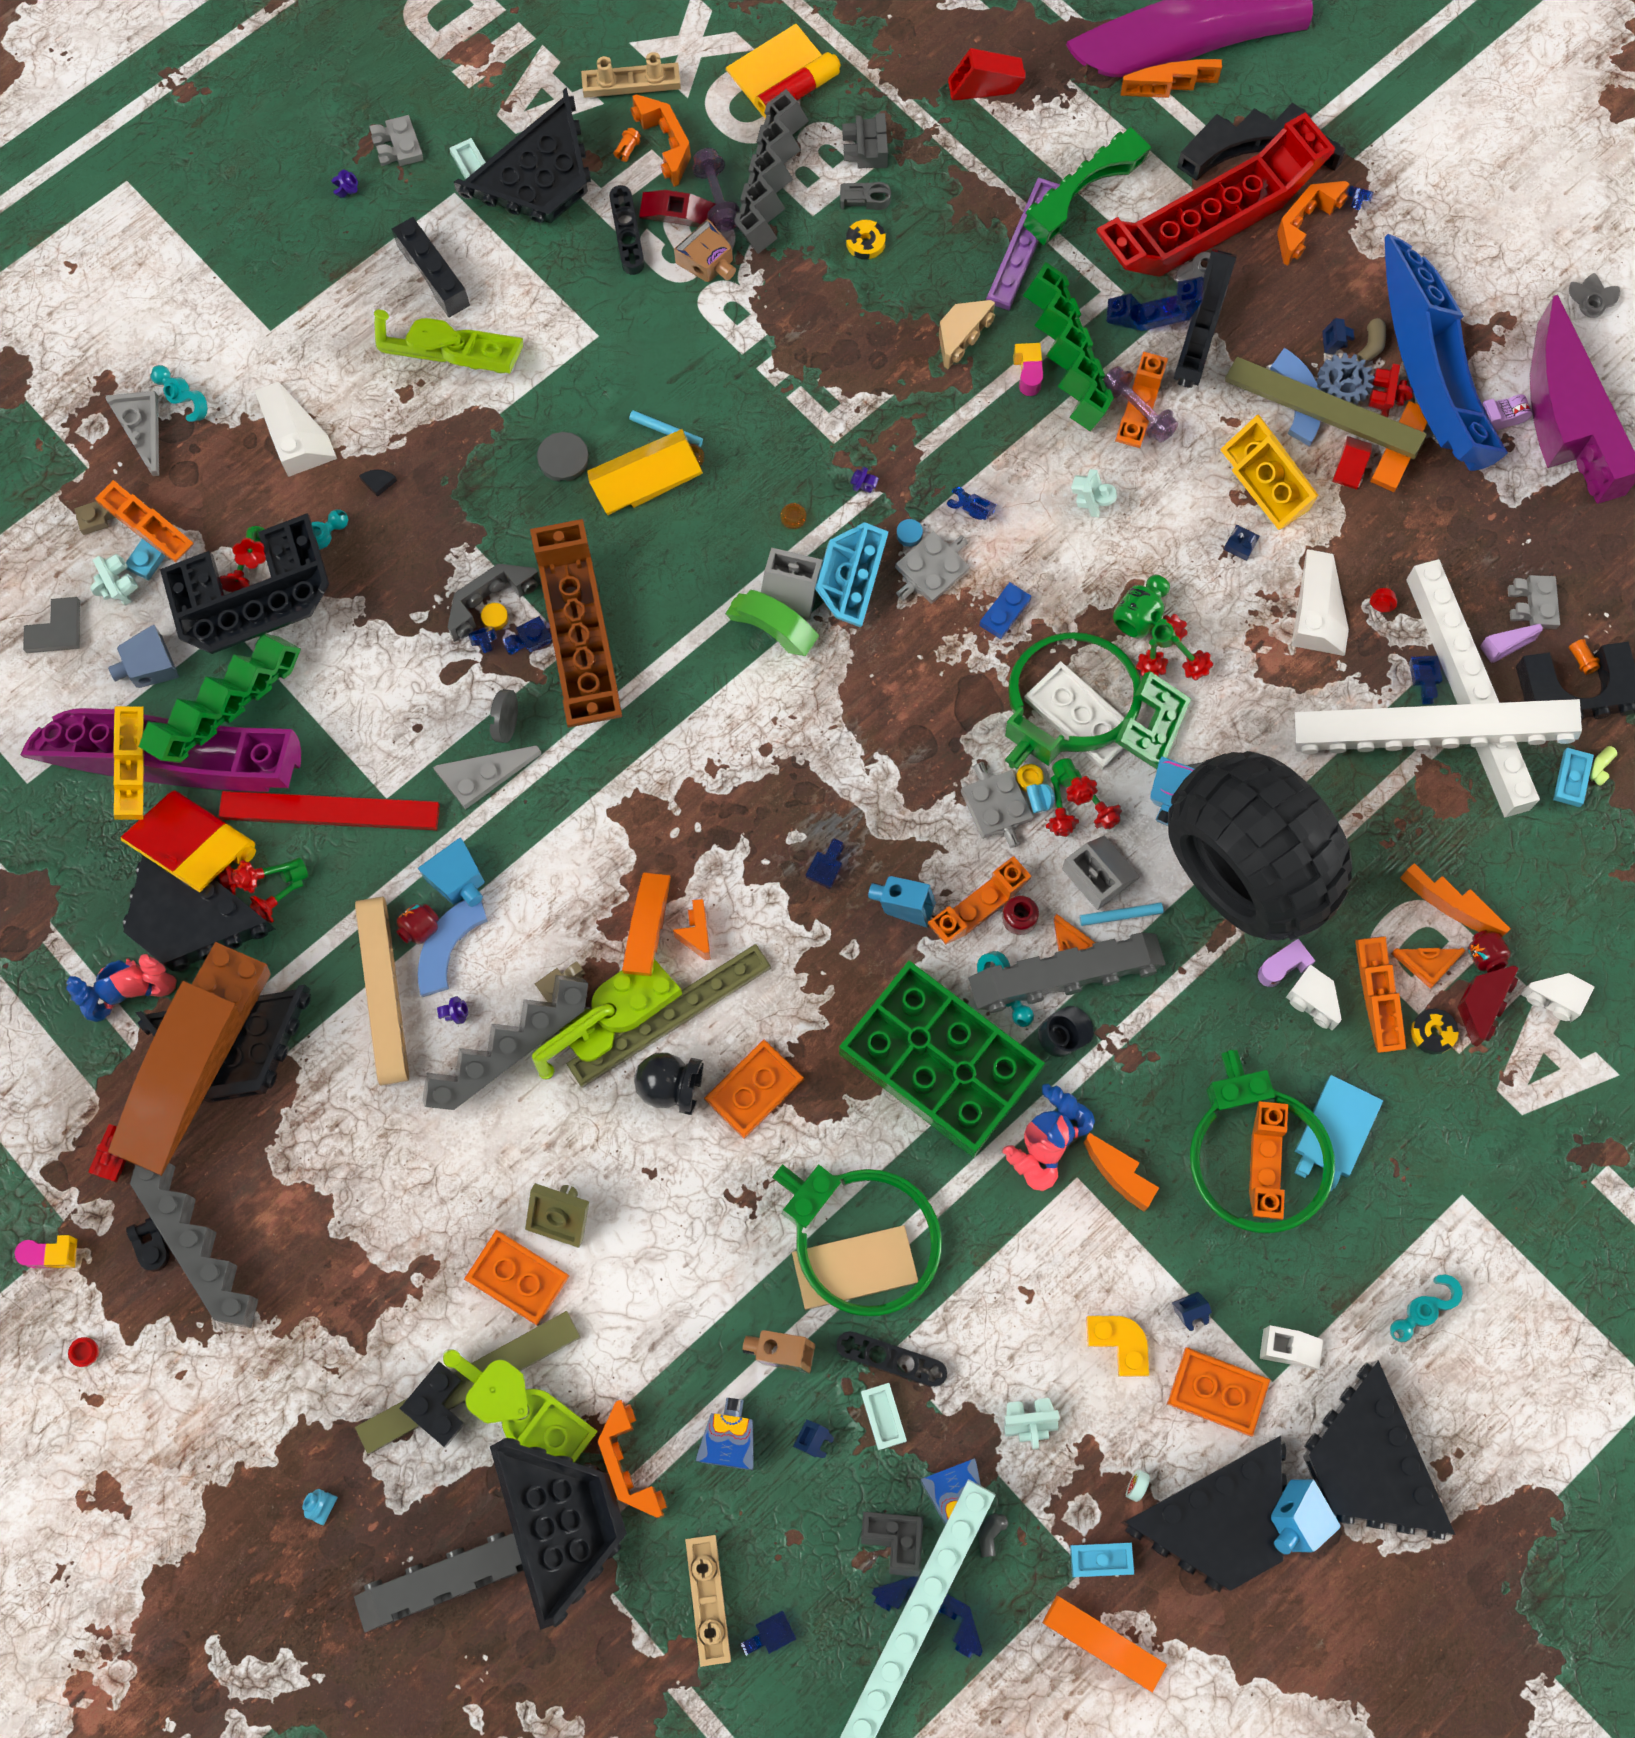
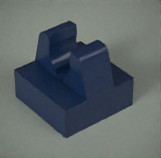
M1335 318L1322 331L1325 354L1334 355L1340 348L1348 346L1347 340H1355L1354 329L1346 327L1344 319Z
M1236 524L1223 550L1247 561L1260 535Z
M1199 1292L1172 1302L1175 1313L1189 1331L1194 1330L1192 1322L1200 1318L1204 1325L1209 1324V1314L1212 1311L1209 1302Z
M806 1419L793 1447L813 1457L825 1458L827 1454L821 1451L820 1447L824 1440L832 1443L834 1437L825 1427Z

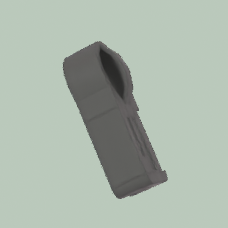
M883 182L842 183L840 185V207L843 210L844 206H866V209L883 210L890 204L891 189ZM873 193H885L887 198L877 201L872 199L870 195Z

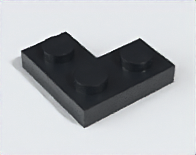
M438 1361L399 1409L446 1448L465 1425L460 1418L443 1405L461 1384L462 1380Z

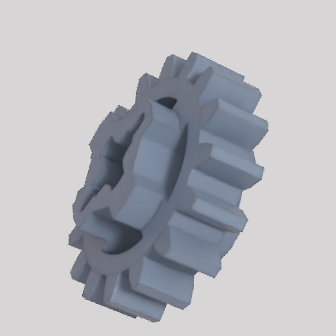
M1343 353L1340 359L1334 354L1331 361L1326 359L1323 367H1320L1317 385H1321L1319 390L1358 406L1359 401H1365L1368 394L1372 391V383L1375 379V376L1370 375L1372 367L1365 368L1366 360L1356 361L1357 355L1355 354L1352 358H1348L1347 353Z

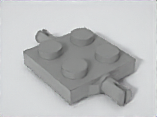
M932 531L896 563L895 568L904 576L907 583L896 592L898 597L901 596L900 599L905 600L915 591L923 595L931 604L969 571L970 567L958 554V551L968 544L967 540H963L964 537L960 535L950 545Z
M984 762L977 763L973 766V769L979 780L976 783L962 787L960 792L980 836L984 839L992 835L1004 834L1009 847H1017L1021 843L1014 830L1020 825L1031 822L1033 816L1013 772L1010 770L999 775L989 776Z

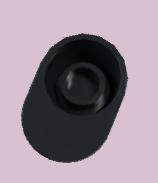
M1067 1006L1053 1013L1041 1023L1038 1030V1039L1041 1046L1047 1053L1055 1057L1067 1056L1091 1042L1094 1035L1090 1018L1084 1011L1075 1006Z

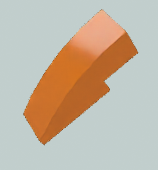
M1089 1133L1084 1141V1145L1101 1174L1125 1199L1145 1212L1159 1187L1134 1173L1139 1165L1138 1161Z

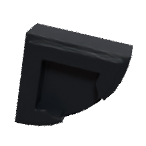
M370 470L359 475L360 480L377 497L397 481L393 474L385 470Z

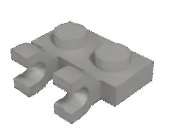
M409 115L386 120V127L382 125L369 126L373 144L376 146L379 154L378 158L381 166L388 165L394 161H398L399 166L423 161V154ZM391 141L393 147L386 145L384 143Z
M1530 575L1526 580L1515 578L1513 580L1514 585L1508 586V597L1526 596L1528 597V604L1516 603V609L1510 610V621H1530V626L1541 624L1543 629H1557L1560 626L1556 576Z

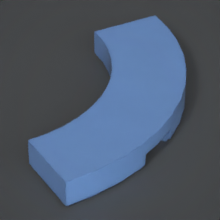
M1284 348L1272 364L1270 370L1319 390L1317 382L1307 366L1292 352ZM1295 411L1293 424L1288 434L1310 447L1321 421Z
M464 900L452 907L438 920V930L424 942L418 963V985L422 997L449 989L447 972L450 954L454 946L469 931L488 922L482 901L476 906L470 907Z

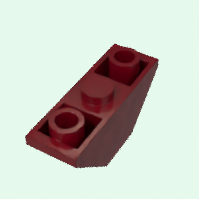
M658 190L643 192L639 218L699 227L708 219L714 225L717 204L689 193Z
M1513 965L1476 976L1468 983L1457 1008L1472 1045L1477 1047L1484 1041L1488 1042L1493 1036L1496 1027L1492 1024L1496 1016L1500 1017L1507 1006V1002L1504 1001L1507 992L1511 994L1517 985L1518 978L1515 975L1519 969L1518 967Z

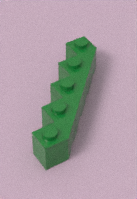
M1045 262L1023 296L1043 309L1034 326L1055 340L1046 357L1067 370L1057 387L1078 400L1069 418L1091 432L1105 415L1114 397L1111 389H1107L1103 380L1105 374L1099 358H1095L1091 350L1093 343L1087 328H1083L1079 319L1081 312L1076 299L1071 298L1068 287L1070 284L1067 276Z
M261 635L256 642L252 657L233 655L224 679L205 677L196 701L177 699L167 724L148 722L138 747L161 761L181 763L189 756L188 751L196 744L202 746L217 734L216 728L225 721L227 723L232 722L242 714L247 703L252 699L258 701L272 689L271 684L280 677L285 679L293 671L301 648L279 636Z

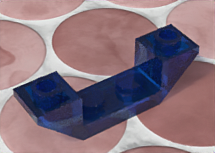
M1201 276L1178 282L1177 295L1142 304L1132 294L1108 299L1106 321L1109 324L1140 331L1188 321L1202 303L1204 278Z
M912 1576L873 1588L871 1594L876 1596L873 1603L889 1612L892 1606L899 1609L909 1588L914 1589L919 1577ZM946 1594L939 1612L953 1620L958 1615L962 1617L951 1639L957 1643L954 1650L970 1659L973 1653L980 1657L983 1650L970 1607Z

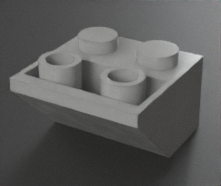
M771 547L764 571L761 593L785 604L803 619L810 620L817 596L815 587L823 560Z
M1105 835L1084 844L1065 859L1062 870L1096 910H1099L1140 878L1138 873Z

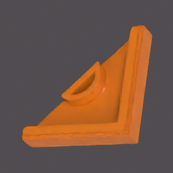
M1058 914L1055 915L1053 920L1058 952L1076 947L1079 951L1092 947L1093 943H1096Z
M1396 948L1391 954L1431 988L1466 950L1464 948Z

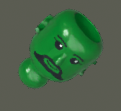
M1154 574L1147 579L1146 587L1135 585L1130 588L1113 613V620L1118 629L1132 638L1141 639L1148 636L1153 627L1162 619L1165 606L1161 598L1169 593L1170 583L1161 575Z

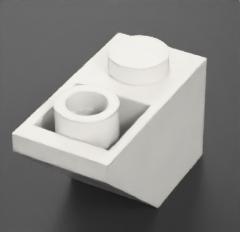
M1309 965L1286 998L1290 1000V1004L1295 1009L1301 1012L1306 1011L1313 1016L1316 1024L1322 1028L1333 1030L1342 1020L1334 981L1312 965Z
M1567 973L1532 982L1522 990L1520 995L1526 997L1530 1004L1552 1011L1556 1018L1572 1022L1581 1015L1594 986Z
M1270 1325L1263 1329L1260 1359L1319 1370L1323 1340L1301 1331Z

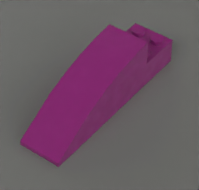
M1555 295L1537 323L1530 369V399L1534 426L1547 468L1576 460L1578 471L1583 474L1590 495L1599 504L1625 496L1635 484V451L1559 296Z

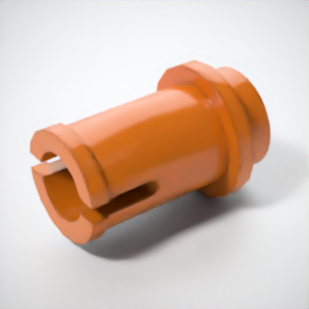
M633 128L623 131V138L613 153L617 159H620L622 155L621 161L623 162L628 161L635 145H639L641 142L640 133Z
M1580 639L1569 646V650L1580 665V672L1588 675L1600 668L1598 664L1600 662L1599 658L1594 657L1585 639Z

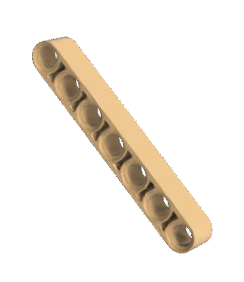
M384 896L359 900L355 902L377 1079L380 1086L409 1081L407 1052L386 900Z

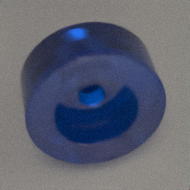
M1351 185L1347 192L1348 196L1354 197L1351 208L1358 210L1361 209L1363 200L1371 202L1374 194L1372 191Z
M494 627L481 628L468 634L471 645H480L482 653L493 650L490 642L497 638Z

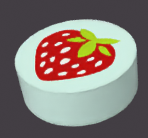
M1139 1469L1134 1473L1127 1487V1498L1135 1502L1142 1499L1149 1485V1474Z

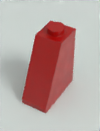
M970 48L948 78L951 100L1014 94L1024 82L1026 76L1022 58Z

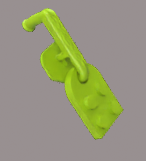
M381 309L374 311L375 344L379 351L387 354L438 362L448 361L452 364L475 370L484 369L500 374H510L523 348V338L475 330L455 331L447 322L431 318L416 320L405 339L388 337L386 335L388 313Z
M655 959L651 976L624 974L621 970L595 991L591 1003L592 1009H584V1012L561 1028L559 1034L533 1052L532 1059L539 1076L547 1080L554 1075V1067L547 1061L567 1046L583 1061L590 1062L598 1059L612 1048L615 1032L621 1033L635 1029L681 996V988Z
M452 1349L444 1351V1364L449 1368H455L474 1383L466 1395L465 1401L468 1410L484 1423L502 1422V1428L506 1437L520 1441V1445L529 1448L540 1447L545 1449L547 1454L567 1456L572 1458L575 1463L598 1432L549 1393L540 1389H525L524 1375L507 1361H493L481 1372L463 1358L458 1351Z

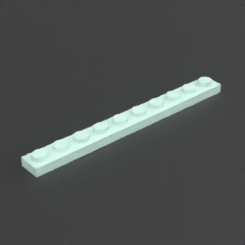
M968 1479L840 1738L876 1737L996 1495L995 1493Z

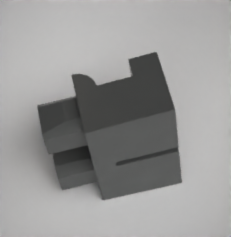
M885 113L875 114L874 119H863L861 116L856 115L855 123L842 124L843 141L856 140L855 144H843L844 161H857L858 168H887L888 147Z

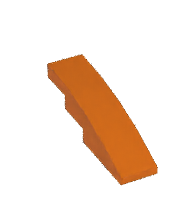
M1222 59L1171 62L1123 76L1120 96L1169 98L1171 90H1194L1195 82L1218 83L1222 69Z
M1408 401L1399 423L1423 432L1427 420L1420 406ZM1386 448L1370 482L1395 492L1411 458Z
M114 480L95 498L96 502L175 563L194 545L190 539L153 508L150 509L135 495L129 494Z
M1415 863L1400 877L1421 898L1445 915L1475 931L1497 932L1503 937L1510 930L1471 889L1462 896L1443 876L1434 883Z
M643 873L625 950L622 968L624 974L652 975L660 930L663 929L670 875Z
M1386 936L1356 939L1361 982L1376 1051L1380 1053L1406 1049L1400 995L1396 993L1393 965L1389 964Z
M1056 1596L1042 1622L1050 1629L1152 1693L1167 1664L1059 1596Z

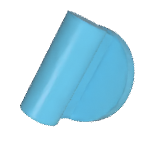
M1033 784L1026 787L1034 814L1048 811L1053 807L1055 794L1049 785Z
M316 1489L313 1493H309L302 1505L305 1518L324 1526L338 1497L321 1489Z

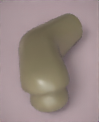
M1380 318L1371 320L1367 326L1368 343L1357 354L1359 362L1365 359L1366 364L1384 350L1386 324Z

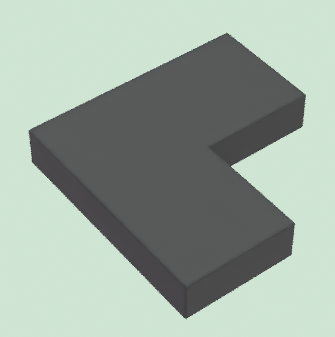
M78 597L51 599L50 623L24 625L23 650L26 653L80 649V600Z
M863 1511L861 1544L891 1547L889 1574L920 1577L923 1517Z

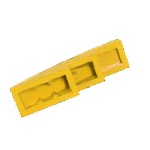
M115 706L114 820H143L144 750L138 746L144 732V707Z

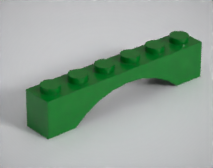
M1131 127L1124 133L1118 132L1107 147L1103 145L1096 151L1093 159L1083 161L1075 174H1068L1061 181L1057 189L1051 188L1039 204L1033 203L1025 213L1027 217L1023 226L1045 246L1062 231L1067 219L1069 203L1081 189L1105 177L1129 175L1146 160L1151 146Z

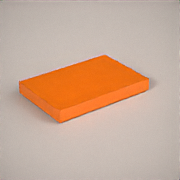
M763 1039L704 1097V1100L745 1139L804 1080V1077Z
M496 1229L464 1280L538 1326L570 1276Z
M1185 1347L1166 1404L1253 1437L1271 1379Z

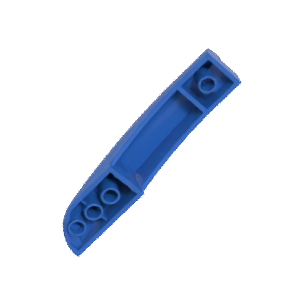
M1387 234L1385 236V262L1391 314L1398 347L1414 395L1440 447L1452 449L1453 455L1459 461H1464L1469 471L1487 468L1500 461L1508 452L1487 417L1474 386L1462 335L1461 319L1464 315L1444 280L1425 256L1421 257L1416 251L1412 250V246L1407 242Z

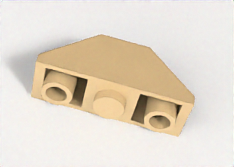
M987 300L955 304L940 321L939 340L945 368L949 369L954 362L958 363L962 359L968 345H974L978 340L980 331L992 324L995 318V302Z

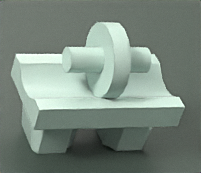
M1090 469L1088 476L1075 475L1071 489L1074 494H1078L1077 506L1088 508L1091 517L1099 518V505L1109 506L1115 502L1117 498L1115 487L1110 484H1102L1097 470Z
M118 554L107 559L100 556L94 558L93 562L99 574L93 577L95 582L90 587L93 595L103 596L104 600H108L111 597L113 599H120L125 606L132 602L129 595L138 588V585L129 574L121 578L118 574L127 568L124 558Z
M1050 1398L1034 1401L1035 1413L1024 1414L1023 1402L1007 1403V1414L1004 1419L1005 1437L1018 1435L1019 1442L1030 1441L1032 1450L1039 1449V1440L1049 1439L1050 1431H1058L1059 1412L1054 1410Z

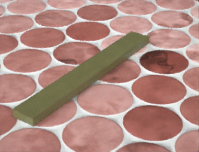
M1236 357L1225 376V382L1412 459H1415L1427 437L1426 433L1239 357Z
M754 944L684 988L681 996L635 1029L621 1033L615 1032L612 1048L598 1059L587 1062L576 1056L566 1064L580 1087L583 1088L770 970L771 965L759 947Z
M565 1311L471 1364L483 1372L491 1362L504 1360L519 1371H522L581 1337L569 1313ZM458 1371L454 1372V1374L462 1382L443 1404L449 1410L466 1402V1395L474 1385L473 1382ZM407 1399L355 1427L367 1454L370 1455L420 1427L399 1409Z

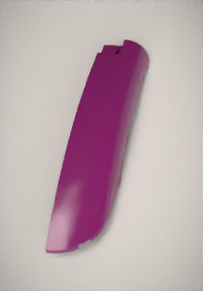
M1163 0L1089 30L1067 41L1066 46L1074 58L1083 66L1088 64L1098 69V74L1123 77L1145 68L1171 62L1186 61L1242 41L1307 30L1313 15L1312 0Z
M77 708L52 716L53 721L43 728L38 727L31 734L20 755L23 758L114 777L115 709ZM144 714V730L148 722L167 724L169 719ZM219 726L216 728L217 734L202 746L196 744L188 751L189 756L181 763L161 761L144 751V782L204 789L269 792L270 787L289 788L293 769L300 768L301 764L300 742L292 729Z

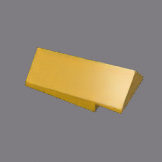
M1256 415L1220 449L1234 467L1232 472L1278 530H1281L1307 513L1319 496L1260 415Z
M683 429L587 471L589 483L607 515L630 504L635 508L703 474Z

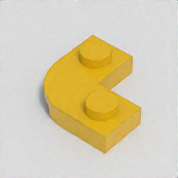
M1123 1316L1086 1317L1087 1347H1117L1118 1377L1149 1376L1147 1339L1145 1333L1136 1322Z

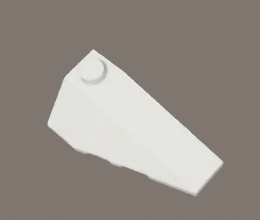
M279 381L254 390L280 461L288 477L337 459L328 435Z
M1307 549L1291 646L1344 656L1349 628L1334 555Z

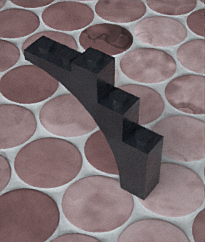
M1291 103L1273 121L1268 115L1254 108L1237 127L1228 119H1224L1216 114L1181 151L1177 168L1197 181L1208 170L1225 160L1243 154L1261 152L1284 128L1285 123L1305 112L1307 113V111ZM1326 136L1335 147V151L1323 165L1335 171L1341 165L1346 149L1338 142Z
M1216 249L1211 251L1174 374V379L1178 380V385L1192 388L1193 385L1198 386L1236 261L1237 255Z

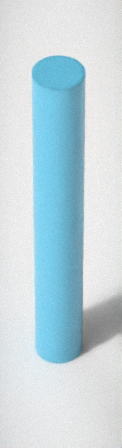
M632 410L629 416V420L666 435L680 430ZM684 431L689 444L700 448L703 438Z
M1162 903L1084 914L1079 916L1081 926L1162 914L1163 905Z

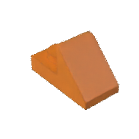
M692 900L693 909L688 910L690 926L695 927L674 929V936L704 960H711L704 900Z

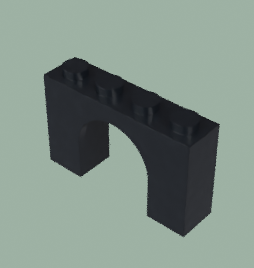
M1629 641L1602 645L1594 654V657L1600 660L1598 663L1600 665L1598 674L1601 682V691L1598 696L1592 698L1575 697L1561 687L1556 677L1550 652L1523 656L1516 665V670L1524 701L1580 699L1581 720L1587 717L1603 719L1616 713H1620L1621 716L1635 713V663Z

